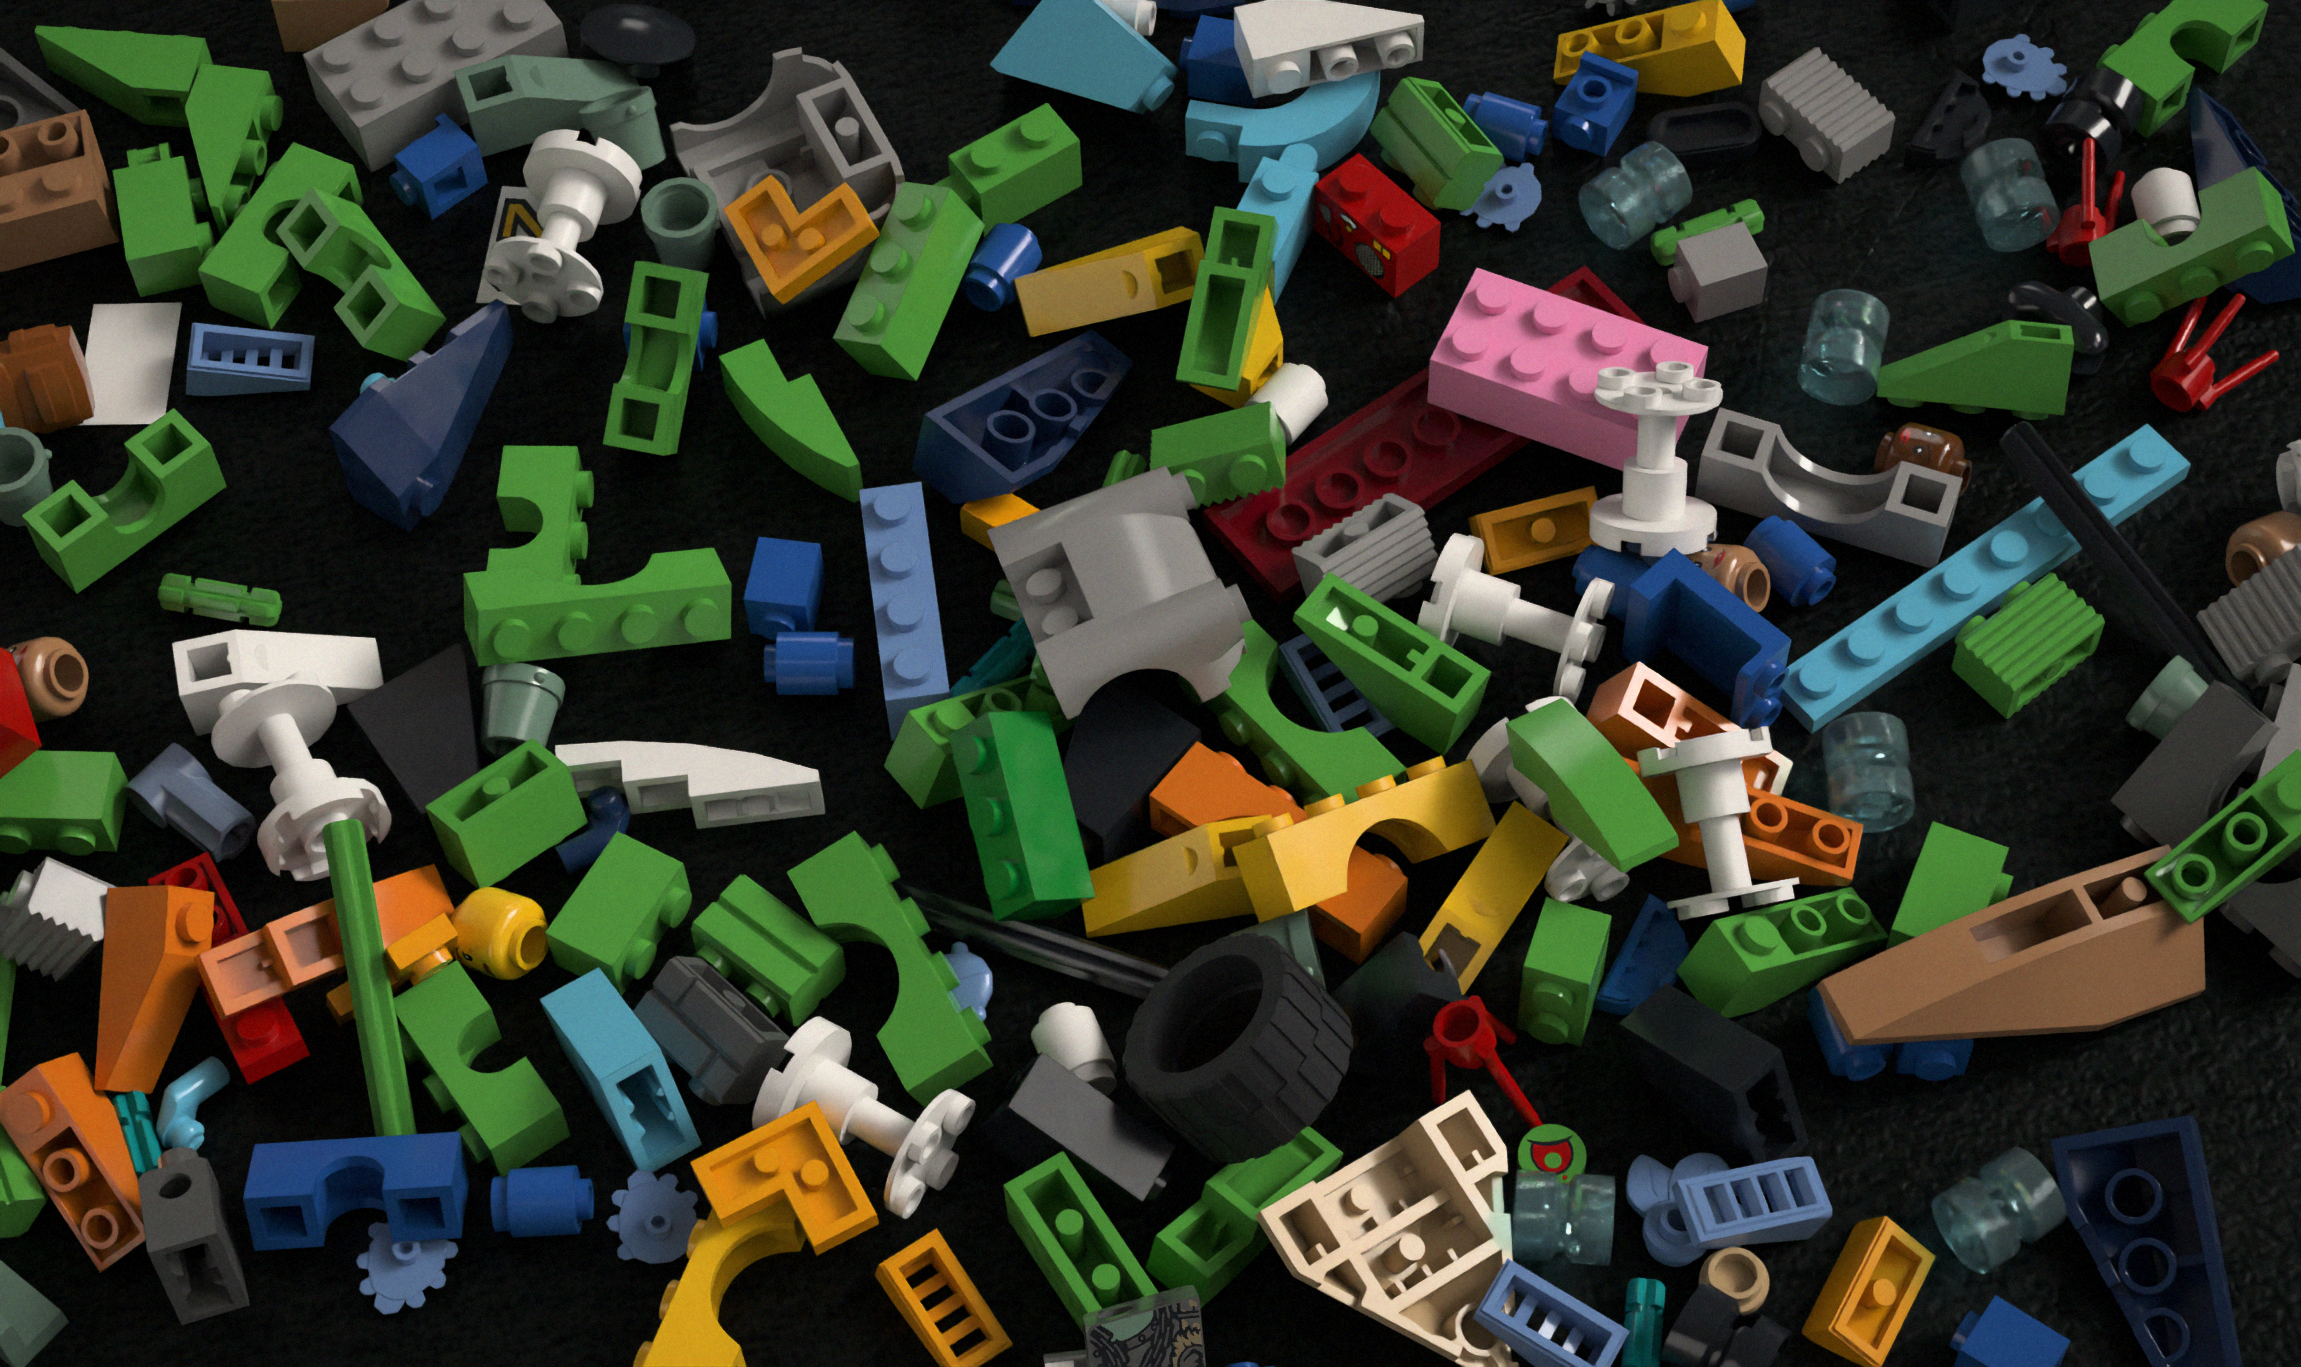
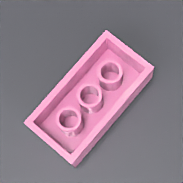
M1476 268L1430 358L1427 403L1623 471L1624 460L1637 455L1638 415L1608 408L1595 399L1594 391L1598 384L1599 370L1608 367H1623L1632 369L1635 372H1656V365L1658 363L1679 361L1692 364L1694 366V377L1703 378L1708 347ZM1690 415L1677 416L1676 444Z

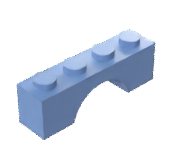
M921 482L859 490L891 741L896 739L908 711L950 699Z

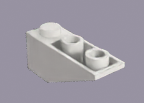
M1266 0L1234 7V47L1253 98L1271 94H1284L1294 89L1329 81H1342L1351 76L1386 68H1399L1409 63L1422 61L1424 20L1422 15L1327 0Z
M236 629L172 643L179 696L197 736L212 733L215 724L221 717L218 710L219 703L231 692L240 689L253 691L264 685L285 680L288 676L298 671L305 670L315 673L320 683L332 692L336 705L354 702L384 685L375 638Z

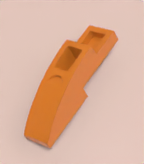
M1622 757L1652 795L1678 834L1680 846L1659 855V857L1708 869L1699 823L1685 824L1676 776L1672 774L1642 779L1639 762ZM1746 785L1751 812L1738 814L1750 877L1752 879L1780 881L1799 877L1800 884L1822 886H1848L1851 883L1863 824Z
M435 864L373 883L384 949L442 913H445L450 920L455 910ZM334 898L267 923L260 930L200 953L194 958L220 1020L229 1018L338 973L339 975L347 971Z

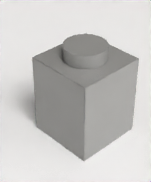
M1743 221L1677 241L1674 267L1668 270V281L1675 300L1678 303L1685 302L1695 323L1762 303L1768 265Z

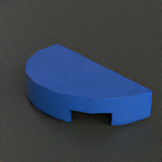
M1649 894L1595 998L1594 1009L1617 1015L1630 1014L1634 1008L1648 999L1665 983L1677 989L1683 981L1676 970L1689 954V944L1686 942L1683 929L1675 919L1676 914L1673 909H1668L1667 904L1652 894Z

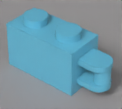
M1305 143L1292 144L1286 147L1279 161L1263 156L1236 209L1275 216L1279 225L1267 282L1273 306H1275L1314 227L1315 184L1319 182V173L1315 171L1318 156L1316 150Z

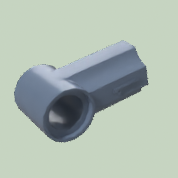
M176 743L169 745L124 786L129 799L151 822L163 829L170 824L204 853L208 852L210 857L217 863L223 859L230 858L233 860L249 845L252 832L257 827L253 814L213 784L209 774L196 758Z

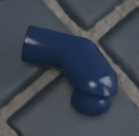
M606 785L592 791L587 799V805L592 810V813L589 817L586 832L554 847L557 857L568 876L594 864L616 831L623 834L626 833L631 812L628 802L622 800L621 792L616 787Z

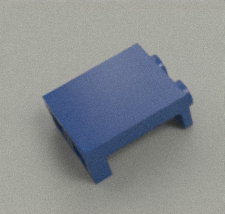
M1672 548L1630 585L1621 655L1632 664L1639 661L1646 665L1666 647L1732 700L1729 721L1742 729L1749 728V732L1759 727H1769L1775 721L1783 706L1779 699L1782 685L1789 675V669L1786 667L1791 639L1681 552Z

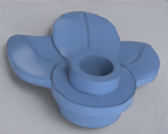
M1694 1153L1680 1160L1674 1170L1646 1155H1640L1633 1161L1626 1180V1199L1631 1207L1644 1219L1642 1223V1236L1648 1252L1658 1262L1667 1266L1682 1267L1700 1258L1707 1249L1721 1250L1742 1246L1694 1249L1671 1189L1678 1180L1730 1170L1726 1162L1718 1155ZM1709 1198L1708 1202L1716 1223H1723L1715 1199ZM1738 1204L1743 1218H1747L1743 1206Z

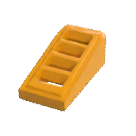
M937 1228L878 1265L875 1272L876 1278L940 1367H981L1012 1347L1013 1343ZM932 1264L938 1274L912 1289L906 1279ZM948 1285L954 1295L926 1311L920 1301ZM963 1306L970 1317L941 1334L935 1323ZM979 1328L987 1339L959 1357H956L950 1346Z

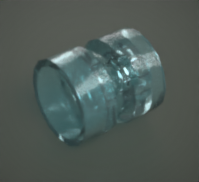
M2005 138L1992 141L1974 151L1963 163L1961 179L1969 200L1976 209L1975 216L1983 237L1990 248L1999 252L2020 251L2041 243L2053 234L2060 223L2061 214L2052 191L2045 181V173L2036 150L2030 142L2021 138Z
M1649 141L1644 142L1621 158L1620 169L1617 167L1607 168L1584 184L1579 190L1578 200L1581 212L1596 236L1606 245L1616 250H1626L1654 229L1655 224H1663L1684 209L1692 200V188L1684 167L1675 155L1663 145Z
M1831 290L1821 294L1813 302L1807 328V341L1804 343L1798 369L1797 380L1801 388L1811 397L1829 404L1840 406L1856 405L1867 401L1876 390L1882 360L1881 354L1884 351L1890 322V314L1887 307L1877 298L1856 290Z
M1858 712L1832 721L1823 730L1821 738L1824 768L1829 775L1826 785L1829 813L1863 824L1862 833L1891 830L1906 823L1914 815L1915 798L1912 775L1908 770L1910 755L1907 729L1903 721L1891 714L1881 712Z
M2017 1146L2009 1148L1980 1167L1977 1175L1978 1179L1971 1176L1963 1178L1935 1196L1931 1204L1934 1220L1950 1249L1966 1266L1979 1274L1989 1273L2016 1255L2021 1246L2020 1241L2026 1244L2037 1241L2063 1224L2067 1216L2065 1202L2050 1173L2038 1159L2027 1150Z
M1516 1170L1512 1218L1513 1259L1551 1261L1557 1252H1564L1570 1263L1609 1266L1614 1225V1176L1575 1174L1569 1183H1561L1555 1172Z

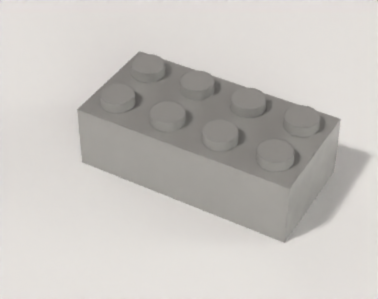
M409 0L303 54L316 100L371 172L395 161L394 156L404 150L412 141L422 138L436 129L437 126L434 118L443 112L459 127L468 123L454 70L510 54L570 58L562 22L544 0Z

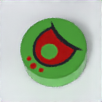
M1545 1124L1533 1128L1523 1137L1519 1145L1517 1156L1519 1177L1530 1190L1540 1195L1561 1196L1569 1193L1579 1185L1584 1176L1587 1158L1584 1143L1574 1131L1561 1125Z

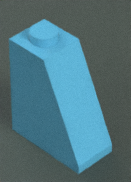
M1042 0L990 63L1000 73L1140 114H1144L1148 108L1154 111L1165 102L1175 87L1171 80L1180 70L1102 0Z
M599 967L540 999L561 1048L636 1170L652 1171L653 1173L702 1145L660 1047Z

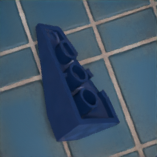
M2194 86L2186 95L2198 192L2255 166L2281 194L2295 250L2294 254L2274 262L2267 269L2247 274L2223 286L2233 294L2243 290L2261 304L2301 298V217L2294 211L2300 205L2290 190L2285 189L2264 168L2268 165V161L2231 112L2197 86Z
M496 298L451 329L444 340L443 347L437 352L430 355L421 350L410 357L407 367L409 371L393 382L383 376L372 383L330 426L329 432L352 500L408 533L424 516H429L436 511L452 483L515 342L506 303Z
M1091 329L925 413L911 470L953 504L1010 494L1055 469L1131 374L1135 362Z
M2187 1115L2050 1139L2063 1208L2091 1254L2107 1287L2110 1288L2152 1367H2242L2213 1198L2198 1123L2193 1117Z

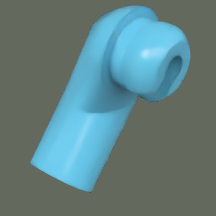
M208 1057L173 1081L165 1089L156 1125L158 1139L164 1147H188L196 1151L204 1141V1126L195 1120L198 1105L230 1083L229 1072L218 1058Z

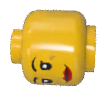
M482 887L472 892L454 910L450 919L451 924L459 935L456 949L453 951L456 960L468 969L500 980H516L527 974L543 961L549 948L545 935L549 927L542 907L531 898L500 888Z

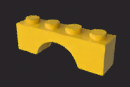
M1439 756L1405 769L1409 779L1407 783L1396 786L1393 775L1390 774L1355 787L1359 800L1348 805L1345 804L1342 794L1339 793L1304 806L1308 819L1297 824L1293 823L1290 812L1253 825L1252 829L1256 839L1232 847V851L1259 924L1347 892L1348 861L1353 846L1364 831L1380 835L1391 841L1405 854L1412 864L1448 853L1489 837L1496 828V823L1472 759L1446 768L1443 757Z
M786 1198L724 1230L713 1209L707 1220L699 1219L690 1234L686 1250V1256L690 1260L681 1280L673 1279L668 1284L659 1310V1318L662 1320V1323L653 1343L645 1341L641 1345L633 1367H746L741 1346L718 1323L720 1304L732 1280L753 1262L777 1253L801 1251L806 1235Z

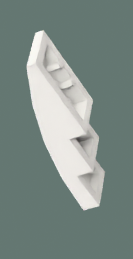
M614 741L555 745L556 757L567 765L579 798L589 797L590 793L599 787L606 785L614 786L621 793H626L631 814L692 807L697 829L825 814L818 770L760 754L687 743Z

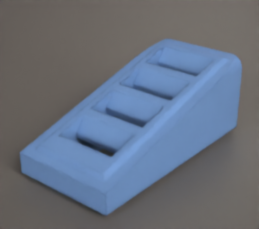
M192 322L186 395L222 396L310 390L315 336ZM295 355L294 369L281 368L282 356ZM258 357H270L269 367L257 366ZM233 358H245V364L233 363ZM213 359H221L220 361H211Z
M1305 633L1278 647V665L1322 732H1343L1344 730L1340 724L1365 711H1368L1373 721L1363 727L1376 739L1396 730L1397 727L1381 714L1332 661L1310 672L1308 671L1304 663L1323 654V652ZM1340 671L1345 680L1321 692L1316 683ZM1354 691L1359 700L1333 713L1328 704Z
M1810 1156L1784 1158L1676 1181L1671 1187L1694 1249L1810 1239L1832 1216V1206L1815 1163ZM1763 1194H1767L1773 1213H1770ZM1735 1196H1739L1747 1218H1743ZM1709 1198L1715 1199L1723 1223H1716L1708 1202Z
M1509 1258L1506 1259L1473 1316V1319L1535 1367H1610L1630 1332ZM1515 1289L1525 1298L1512 1318L1501 1310L1512 1290ZM1536 1306L1547 1314L1538 1333L1526 1326ZM1559 1324L1570 1332L1562 1347L1550 1340ZM1581 1342L1592 1350L1587 1361L1574 1355Z

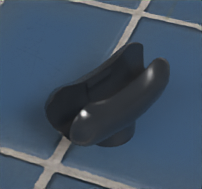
M2038 281L2017 283L2009 289L2007 297L2011 305L2001 313L2003 322L2016 320L2071 326L2074 351L2070 372L2077 376L2088 377L2098 371L2104 361L2109 338L2107 330L2102 324L2103 310L2101 304L2092 292L2081 286H2072L2062 293Z

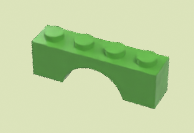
M714 548L655 553L651 555L646 567L636 575L618 582L602 585L560 583L544 578L528 567L463 573L465 631L479 667L731 639L732 584Z
M1253 619L1241 624L1245 633L1244 640L1247 653L1241 654L1239 663L1228 676L1232 685L1230 688L1216 697L1203 702L1193 685L1183 676L1177 675L1178 684L1186 697L1195 705L1200 706L1204 703L1218 717L1219 724L1230 741L1238 747L1246 745L1260 759L1262 768L1268 778L1282 789L1288 787L1303 802V806L1339 793L1342 794L1345 804L1348 805L1359 800L1355 787L1390 774L1393 775L1396 786L1406 783L1405 769L1407 768L1363 726L1343 732H1317L1291 722L1278 711L1269 697V692L1278 678V643Z
M853 831L787 872L815 925L837 944L865 941L879 944L891 950L899 972V993L889 1019L876 1036L906 1091L925 1108L945 1090H955L993 1067L983 1048L984 1044L992 1040L987 1028L971 1005L964 1010L960 1007L952 990L960 986L961 983L941 951L931 955L921 937L931 931L930 927L911 897L903 901L899 898L892 882L900 878V874L889 854L880 843L870 848L857 832Z

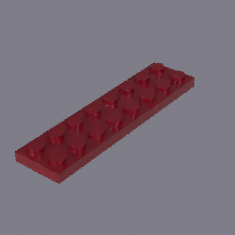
M1585 265L1546 290L1552 294L1648 326ZM1428 366L1286 457L1285 484L1282 489L1273 486L1270 492L1261 489L1258 495L1248 493L1246 498L1237 495L1234 501L1225 498L1222 504L1215 503L1203 511L1204 526L1281 607L1304 592L1292 555L1293 547H1300L1304 541L1312 540L1314 535H1321L1323 530L1331 529L1333 524L1342 523L1343 518L1352 517L1353 512L1362 511L1364 506L1372 505L1374 500L1382 499L1384 494L1393 493L1419 505L1426 512L1533 440L1427 403Z

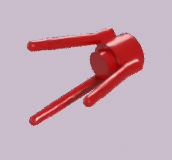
M2086 138L2083 141L2081 204L2068 208L2064 212V217L2060 219L2057 225L2033 160L2028 155L2021 158V165L2046 232L2047 251L2050 253L2059 252L2060 260L2072 267L2084 268L2093 266L2088 243L2114 231L2123 193L2125 173L2121 170L2114 173L2104 216H2102L2099 209L2095 207V141L2092 138Z
M2236 294L2193 348H2187L2185 351H2182L2208 300V295L2194 299L2162 360L2149 374L2152 379L2150 382L2151 388L2163 404L2178 412L2189 411L2193 406L2205 412L2219 396L2279 359L2278 351L2270 350L2212 385L2215 365L2206 353L2245 303V296L2243 294Z
M1475 995L1469 997L1468 1000L1451 1002L1443 1007L1434 1019V1036L1427 1038L1423 1043L1430 1057V1079L1434 1103L1442 1104L1445 1101L1446 1059L1450 1063L1466 1069H1476L1484 1065L1488 1068L1529 1128L1532 1130L1535 1127L1544 1125L1495 1051L1496 1037L1503 1040L1506 1044L1512 1045L1517 1040L1516 1034L1485 1008L1479 996Z

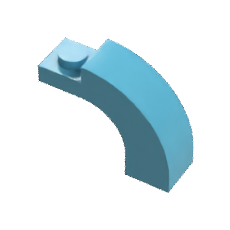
M1380 70L1351 76L1342 81H1329L1311 85L1300 97L1292 102L1269 109H1249L1190 100L1185 116L1186 155L1201 157L1210 161L1238 163L1239 182L1250 183L1263 156L1279 161L1286 147L1297 143H1305L1312 146L1317 152L1318 161L1315 171L1319 172L1349 153L1366 133L1372 121L1379 97Z

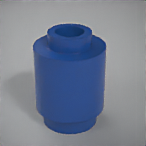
M1486 92L1483 96L1473 93L1468 96L1463 107L1464 112L1502 153L1503 158L1525 163L1530 154L1538 156L1541 153L1549 127L1548 121L1541 120V107Z
M995 224L972 254L959 284L960 290L966 299L976 307L988 312H996L1001 306L1011 304L1017 296L1013 279L1033 273L1042 261V252L1035 235L1028 228L1020 224Z
M1772 515L1759 523L1743 544V547L1753 550L1760 559L1761 564L1768 570L1770 586L1793 607L1800 606L1806 602L1809 605L1818 603L1831 591L1836 582V577L1833 575L1837 563L1836 559L1792 520L1783 521L1777 515Z
M1590 544L1580 554L1572 570V576L1577 579L1575 593L1583 597L1589 584L1596 577L1614 583L1615 589L1607 613L1625 623L1630 585L1649 570L1652 565L1622 547L1621 552L1600 545L1596 547Z
M778 632L776 644L765 645V682H776L778 695H839L840 689H855L857 673L855 638H840L839 632Z
M1816 986L1812 988L1806 996L1809 1006L1806 1018L1830 1072L1835 1076H1847L1851 1081H1860L1882 1071L1886 1066L1885 1060L1893 1052V1043L1849 1046Z
M577 1165L510 1169L508 1176L493 1177L491 1216L495 1232L510 1231L513 1238L580 1234L582 1220L593 1219L594 1193L591 1178L580 1179Z

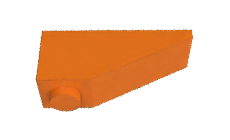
M1639 661L1598 686L1585 717L1610 742L1621 757L1638 762L1637 752L1652 747H1660V750L1675 747L1674 742L1742 729ZM1774 749L1772 754L1741 761L1745 784L1781 796L1793 762Z
M172 885L107 888L94 1090L122 1093L139 1090L144 1094H152L202 980L194 958L198 954L211 949L215 892Z

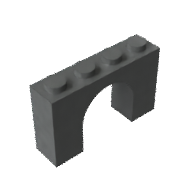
M2214 680L2110 800L2125 813L2119 823L2144 845L2150 847L2157 841L2161 846L2169 844L2173 850L2221 811L2223 801L2231 785L2280 728L2231 686ZM2301 878L2278 884H2265L2255 880L2218 907V910L2243 932L2250 934L2254 928L2258 929L2275 944L2268 952L2269 955L2293 976L2301 978Z

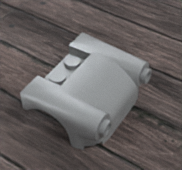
M802 47L782 50L772 54V75L766 90L753 104L741 113L713 124L692 125L678 122L669 126L674 154L686 177L697 179L707 184L716 194L720 213V229L741 266L743 281L766 323L858 280L877 238L783 305L770 292L723 209L769 175H772L782 184L799 215L846 182L855 191L880 233L902 182H905L898 156L851 75L838 60L831 64L819 57L803 55Z
M1166 465L987 530L1033 638L1034 646L1067 720L1080 715L1089 698L1101 686L1119 675L1135 670L1165 669L1176 672L1193 685L1203 702L1216 697L1232 686L1228 676L1239 663L1241 654L1247 653L1244 640L1245 633L1241 624L1252 620V617L1237 583L1225 588L1221 579L1217 578L1195 530L1189 524L1190 518L1187 511L1197 507V503L1183 472L1171 476Z

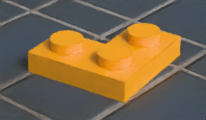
M769 175L723 209L770 292L783 305L880 236L879 231L857 194L846 182L799 215L782 184L772 175Z
M445 913L440 914L386 947L385 955L392 994L411 983L413 986L417 985L448 966V963L453 960V951L456 949L459 935ZM349 981L326 994V1005L339 1026L353 1018L355 1019Z
M816 1100L690 1162L693 1172L723 1230L785 1198L790 1204L816 1256L879 1224L877 1214Z

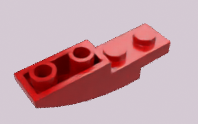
M208 852L147 880L150 886L172 885L215 892L211 949L250 934ZM203 979L201 980L199 987L248 1085L310 1055L281 996L220 1020Z

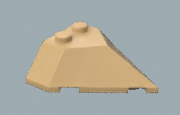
M1470 1090L1465 1091L1422 1116L1396 1138L1316 1184L1313 1180L1255 1215L1293 1277L1463 1367H1519L1518 1362H1512V1349L1473 1319L1506 1259L1509 1258L1513 1261L1511 1218L1510 1214L1504 1213L1502 1177L1508 1173L1507 1147ZM1514 1289L1501 1310L1512 1318L1516 1314Z

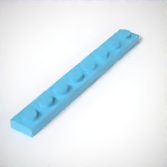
M2146 424L2072 475L2115 527L2187 477L2191 464L2151 426ZM2039 496L1787 667L1789 675L1782 685L1779 701L1811 734L1956 636L1972 618L1978 615L1985 616L2000 606L2005 596L2022 581L2032 584L2083 548L2041 496Z

